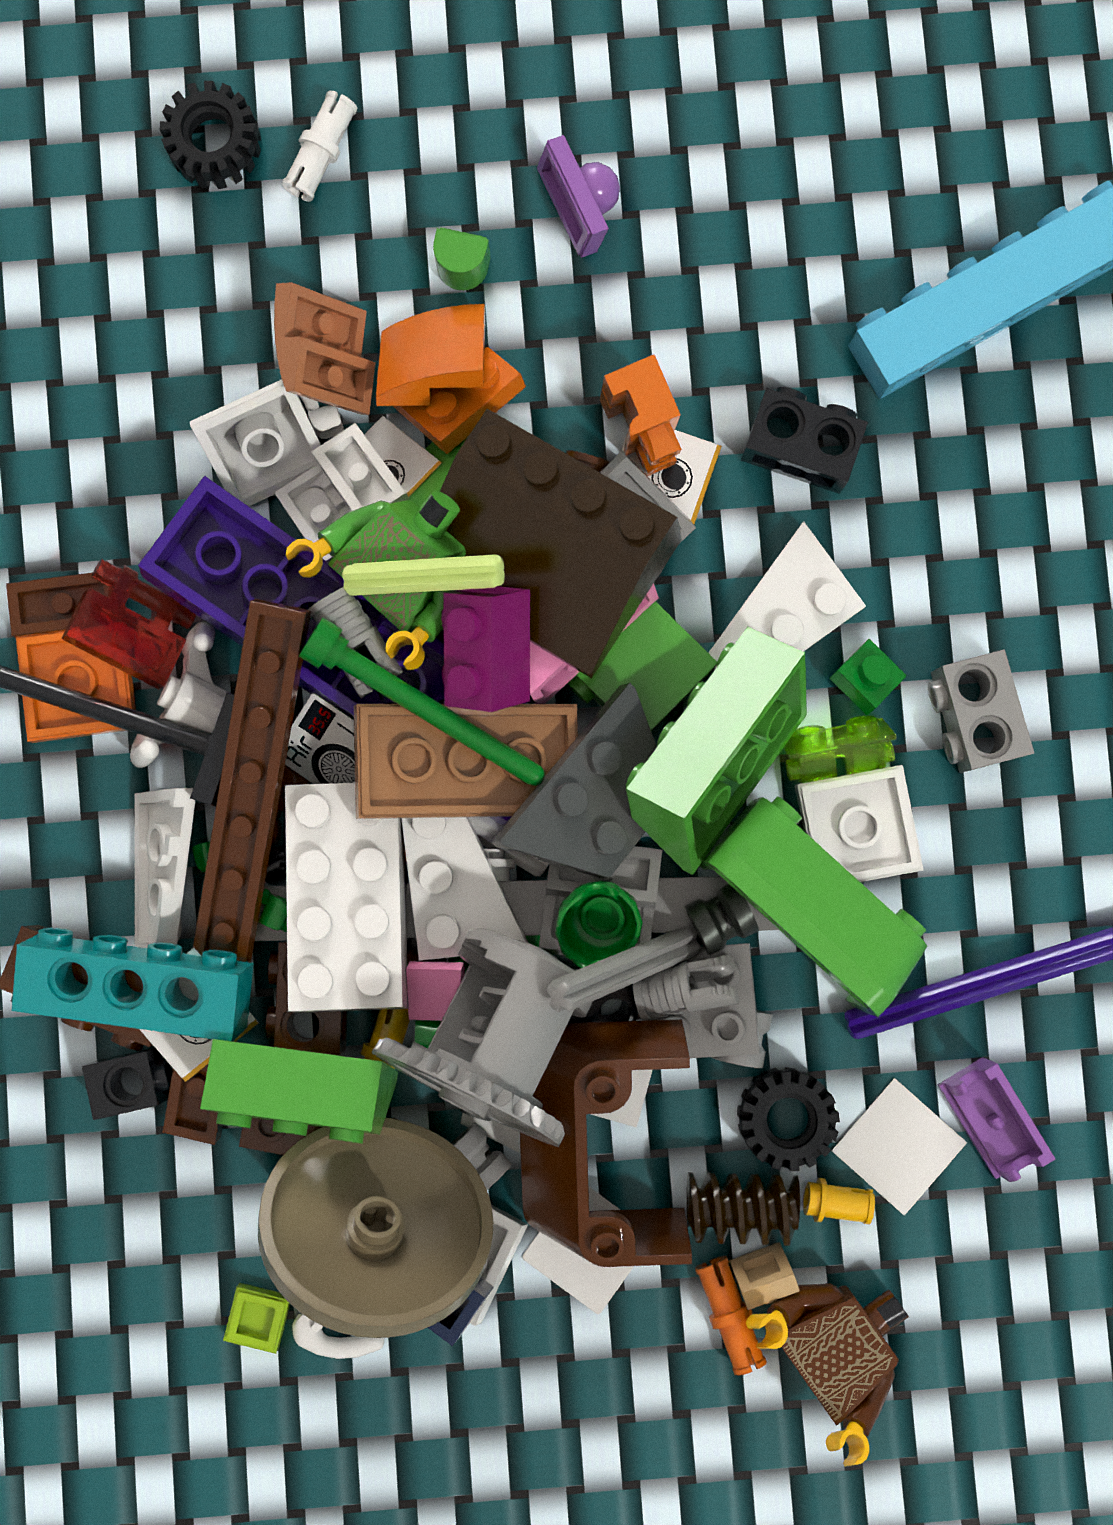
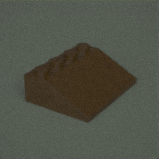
M486 409L456 454L440 492L453 499L460 508V512L446 531L464 546L465 556L499 555L503 559L505 572L504 583L499 587L530 589V642L591 679L682 540L677 516L489 409Z

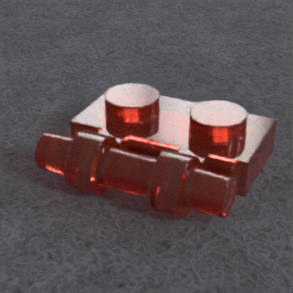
M101 559L96 565L91 578L108 586V594L104 596L91 588L87 589L83 593L61 639L159 690L165 687L186 642V639L168 630L170 623L173 621L188 629L194 622L196 614L166 593L138 579L139 573L126 565L118 568ZM130 598L151 609L150 620L125 607L127 599Z

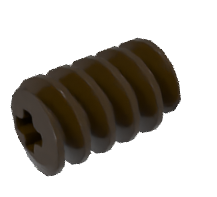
M688 1172L686 1188L687 1226L691 1227L696 1243H702L707 1228L712 1227L718 1244H724L729 1229L735 1228L740 1244H746L751 1229H757L762 1245H768L773 1230L778 1229L784 1246H790L795 1230H798L800 1184L798 1175L793 1176L788 1191H786L780 1175H772L766 1190H764L759 1175L750 1174L745 1189L742 1190L737 1174H728L723 1189H720L715 1173H707L701 1188H698L693 1172Z

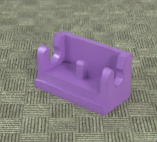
M982 1057L937 1084L993 1178L1002 1177L1008 1182L1021 1179L1019 1171L1031 1164L1037 1167H1044L1055 1160L1054 1155L996 1062Z

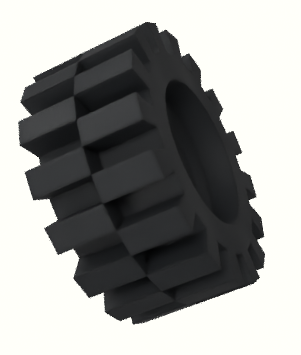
M204 81L205 91L200 92L195 82L186 85L190 95L184 98L179 91L171 97L176 107L172 108L166 104L162 113L167 122L160 121V132L164 137L161 140L172 163L178 172L181 171L187 181L193 183L194 179H196L202 188L209 189L210 181H214L218 189L227 188L225 179L231 176L235 184L241 182L243 178L240 171L244 168L251 173L255 167L252 156L259 158L261 152L258 141H261L260 131L250 106L247 105L245 98L239 92L234 96L231 86L222 83L219 91L216 89L213 81ZM208 120H222L230 127L228 142L216 151L203 152L198 150L192 144V134L196 127Z
M785 1067V1070L773 1068L767 1070L768 1074L762 1077L757 1075L751 1080L753 1082L752 1086L748 1090L744 1089L741 1094L743 1099L741 1106L738 1105L737 1116L739 1117L738 1128L746 1145L760 1161H765L772 1168L781 1170V1167H785L789 1171H800L799 1166L806 1164L810 1168L818 1164L815 1159L821 1154L824 1157L828 1155L831 1151L828 1145L831 1140H837L839 1133L835 1129L836 1122H840L839 1112L835 1110L834 1104L836 1102L832 1094L812 1075L804 1071H798L795 1068ZM783 1098H794L801 1101L808 1113V1122L805 1130L799 1136L792 1139L776 1137L771 1133L767 1124V1115L770 1107L776 1101Z

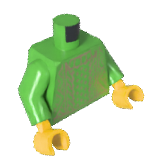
M436 490L430 493L421 507L411 500L395 503L380 500L346 513L318 532L319 540L314 543L307 539L293 541L287 547L286 557L288 560H292L303 551L312 552L314 554L313 561L299 570L300 576L308 578L320 572L323 565L322 557L327 554L333 556L328 565L341 577L344 567L354 563L463 557L466 555L464 546L446 531L460 512V508L453 499ZM454 590L362 595L400 630L393 633L386 642V653L390 659L397 655L401 647L412 645L413 651L405 659L403 665L407 670H414L422 665L425 657L423 644L426 641L433 642L444 630L441 621L444 608L443 592Z

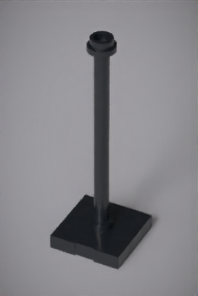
M0 665V688L203 755L204 759L190 799L216 807L234 701L233 694L226 693L213 733L209 735Z

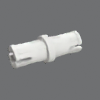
M335 91L327 92L325 101L310 130L306 129L302 132L299 138L301 148L286 178L282 181L283 188L293 196L298 198L300 192H303L301 198L304 201L311 202L313 200L314 193L329 163L337 161L340 155L338 145L353 115L357 112L356 104L345 95L341 94L337 102L338 94Z

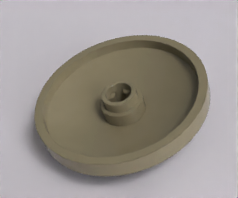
M385 1118L380 1135L364 1133L363 1144L328 1139L330 1128L322 1127L299 1140L281 1157L272 1170L262 1193L258 1217V1243L263 1264L270 1279L282 1296L300 1313L326 1328L343 1334L367 1338H389L418 1332L436 1324L454 1312L469 1297L483 1274L491 1249L494 1224L492 1206L484 1182L462 1152L443 1137L424 1127L392 1118Z

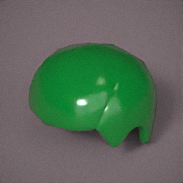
M606 881L589 882L576 887L561 902L555 925V935L562 954L578 967L583 968L634 947L639 941L643 920L635 897L620 886Z

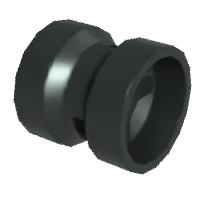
M729 884L720 888L717 896L708 901L698 899L684 906L693 928L698 933V937L708 955L725 948L727 940L735 936L746 938L759 931L755 917L746 899ZM719 906L721 907L722 912L730 925V928L727 927L725 920L718 909Z

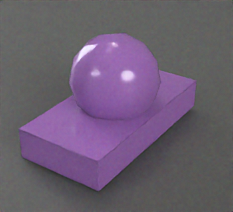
M564 135L547 140L537 170L577 254L582 258L596 253L609 229L602 215L612 209L619 199L620 186L618 176L609 166L600 162L586 163L579 168Z

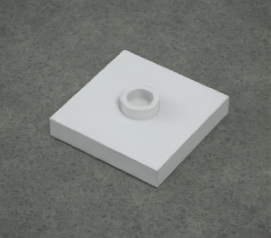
M903 765L795 785L804 832L859 882L924 870Z

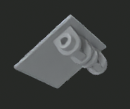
M750 943L725 945V948L711 955H708L704 947H701L696 956L683 961L689 962L726 954L734 956L735 971L733 974L724 976V978L718 977L713 980L697 982L698 989L710 986L716 987L717 985L735 986V989H738V1004L691 1013L686 1011L683 1014H669L667 1017H654L652 1019H682L690 1058L761 1053Z

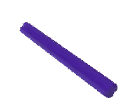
M1113 927L898 994L879 1017L857 1008L847 1010L844 1013L847 1029L851 1037L861 1039L1113 960Z

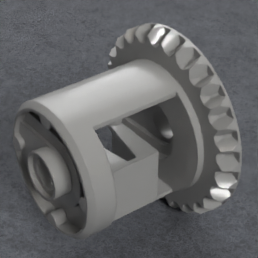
M478 928L469 931L458 953L469 964V967L428 1049L416 1042H413L411 1048H408L386 1037L378 1040L372 1054L405 1075L439 1092L438 1096L468 1113L485 1119V1117L491 1118L534 1139L559 1147L565 1135L563 1125L555 1117L542 1110L543 1104L534 1098L533 1094L571 1015L586 1017L593 1001L572 1011L566 1009L560 1012L555 1011L549 1005L551 997L546 991L552 980L575 970L560 962L550 953L530 943L515 940L487 929Z

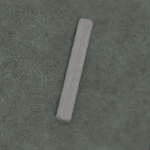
M691 927L684 930L678 928L554 979L549 983L546 990L551 997L549 1005L557 1012L565 1009L572 1011L696 956L700 951L701 945L696 940L698 933Z

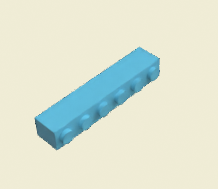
M1106 181L1093 188L1081 199L1083 204L1069 212L1065 206L1053 210L1037 223L1039 229L1023 237L1020 231H1017L1005 237L992 248L994 254L980 262H977L975 257L962 261L947 273L949 279L933 288L929 282L919 285L901 299L903 305L889 313H886L884 308H879L862 318L856 324L858 330L848 347L879 400L1113 269L1112 183Z

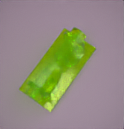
M870 715L850 718L846 721V725L825 729V727L819 725L800 727L793 732V735L784 746V750L790 758L785 760L789 781L799 780L800 784L837 777L835 758L844 757L845 771L848 775L883 769L886 767V763L895 761L891 740H897L896 734L883 718L878 719Z

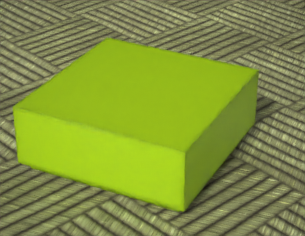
M239 1283L236 1287L223 1341L276 1354L280 1346L290 1303L280 1292Z

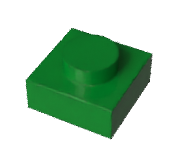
M868 639L829 679L868 715L882 703L907 675L875 643Z

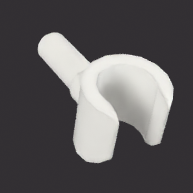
M300 396L308 411L310 422L319 438L327 439L336 436L344 430L337 407L331 405L320 407L318 401Z

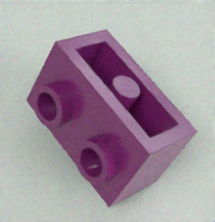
M496 586L495 588L443 592L444 608L441 621L444 629V665L442 680L444 683L445 706L494 712L529 702L530 589Z

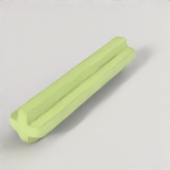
M494 554L354 563L344 567L342 577L344 580V590L351 596L495 588L504 583L505 572L503 559L499 555Z

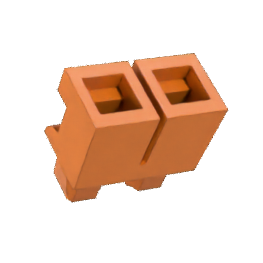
M655 354L604 375L600 402L606 416L610 419L623 413L629 427L624 445V453L630 455L636 452L647 476L675 465L677 462L675 456L680 454L682 450L674 433L681 414Z

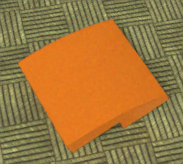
M467 304L435 309L411 316L384 329L381 332L376 405L431 406V388H484L485 305Z

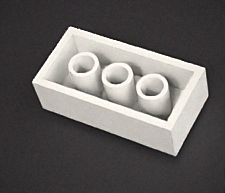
M355 783L285 785L288 1011L310 1013L408 1009L405 845L402 819H356Z

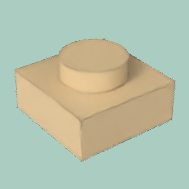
M780 1242L729 1260L748 1310L764 1304L774 1303L780 1298L800 1291Z

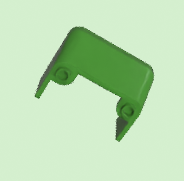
M777 796L770 802L764 797H760L751 801L722 833L699 867L703 870H714L850 995L845 1000L859 1010L879 1017L894 1001L928 947L921 938L926 929L905 910L900 909L896 914L891 911L797 825L802 817L782 798Z

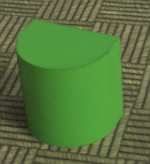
M437 228L433 250L437 271L441 280L455 290L464 291L477 287L485 279L491 259L489 239L447 228Z

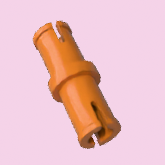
M727 1256L717 1257L709 1260L711 1265L707 1266L704 1262L695 1267V1271L699 1275L713 1312L709 1316L712 1328L719 1329L733 1366L734 1375H744L753 1372L750 1365H755L756 1369H760L766 1365L767 1361L761 1349L756 1347L758 1341L754 1330L747 1328L746 1320L753 1312L751 1309L748 1310L745 1302L742 1301L728 1264L729 1260Z

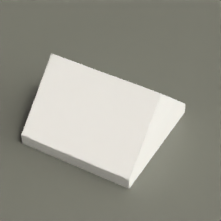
M282 379L190 421V426L224 489L247 506L275 495V491L318 464L311 451L319 447L321 443L299 396L286 392Z

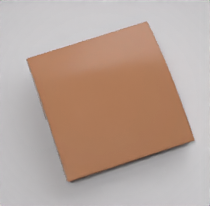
M292 282L276 283L274 303L275 345L280 374L286 392L357 414H370L376 362L361 358L366 310Z

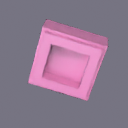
M409 962L406 967L409 1020L442 1021L465 975L464 962Z

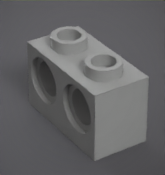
M1005 649L947 664L931 672L933 681L928 683L929 698L935 712H942L947 728V733L942 735L944 751L951 764L957 763L959 773L1034 754ZM963 674L975 678L980 686V694L975 702L965 699L959 692L958 682ZM978 725L987 727L993 733L995 742L989 754L981 752L974 744L973 733Z

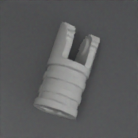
M344 587L324 597L308 609L311 610L310 618L314 619L316 626L322 617L342 629L340 635L349 640L348 647L357 650L366 645L377 665L395 676L403 672L396 659H390L386 653V643L376 626L373 627L370 623L371 620L367 613H364L359 600L349 595L344 590ZM344 671L360 698L373 691L371 687Z
M726 954L683 962L633 983V994L640 1018L643 1021L652 1020L654 1017H667L669 1014L678 1015L686 1011L691 1013L738 1004V989H735V986L717 985L716 987L710 986L698 989L697 982L713 980L718 977L724 978V976L733 974L735 971L734 956Z

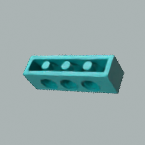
M63 928L40 929L37 935L17 944L11 1011L232 1042L248 1027L254 963L237 961V954L233 952L208 950L204 951L202 956L188 955L182 953V947L177 944L151 943L148 944V948L127 946L128 940L126 938L113 935L95 936L93 941L73 938V931ZM73 962L80 964L86 970L88 975L87 985L75 979L72 973ZM126 970L134 971L140 976L143 982L142 993L136 992L129 987L125 977ZM180 977L190 979L196 985L199 994L198 1000L189 999L182 993L179 986Z

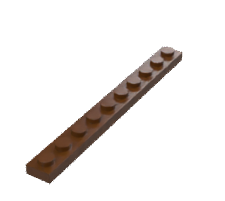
M260 599L251 600L249 604L193 948L201 956L204 951L223 950L237 954V961L251 962L303 663V659L298 656L306 644L311 610ZM208 1064L186 1082L173 1069L162 1133L215 1145L220 1139L223 1125L216 1124L218 1113L200 1109Z

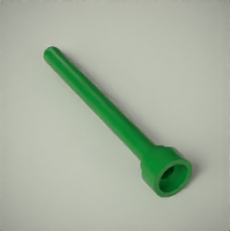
M321 618L298 657L316 668H319L321 664L331 670L334 665L528 785L536 786L543 782L545 772L539 764L348 647L349 640L340 635L342 629L327 619Z

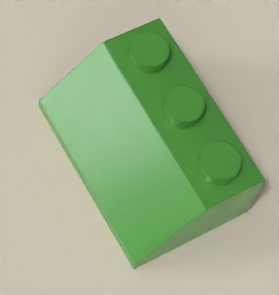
M213 1039L200 1109L218 1113L216 1124L250 1128L252 1118L274 1120L273 1132L301 1136L307 1135L308 1125L330 1128L328 1139L363 1144L364 1133L377 1135L381 1133L397 1083L398 1071L383 1061Z

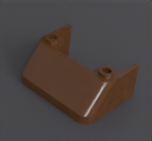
M682 1019L568 1023L533 1094V1097L543 1104L542 1110L561 1122L565 1135L559 1147L520 1132L524 1217L531 1227L597 1266L622 1267L692 1264V1251L685 1208L589 1211L586 1114L611 1113L624 1106L632 1091V1070L690 1068V1057Z

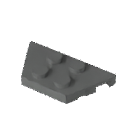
M631 683L620 685L547 773L543 782L533 790L491 841L497 848L521 852L537 857V860L557 866H568L574 868L577 872L594 877H611L645 833L631 816L626 792L628 777L634 767L640 762L646 763L657 748L636 688Z

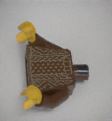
M831 1283L798 1285L799 1292L775 1301L768 1308L767 1314L750 1315L746 1320L747 1328L760 1329L765 1326V1338L762 1342L757 1343L756 1347L758 1349H778L782 1347L835 1425L837 1426L843 1421L845 1430L832 1432L827 1437V1449L830 1452L840 1450L846 1441L849 1447V1454L844 1460L843 1465L846 1467L861 1464L867 1459L869 1454V1443L866 1437L869 1436L882 1411L895 1378L894 1368L899 1361L883 1336L909 1316L890 1289L862 1308L847 1285L836 1287Z

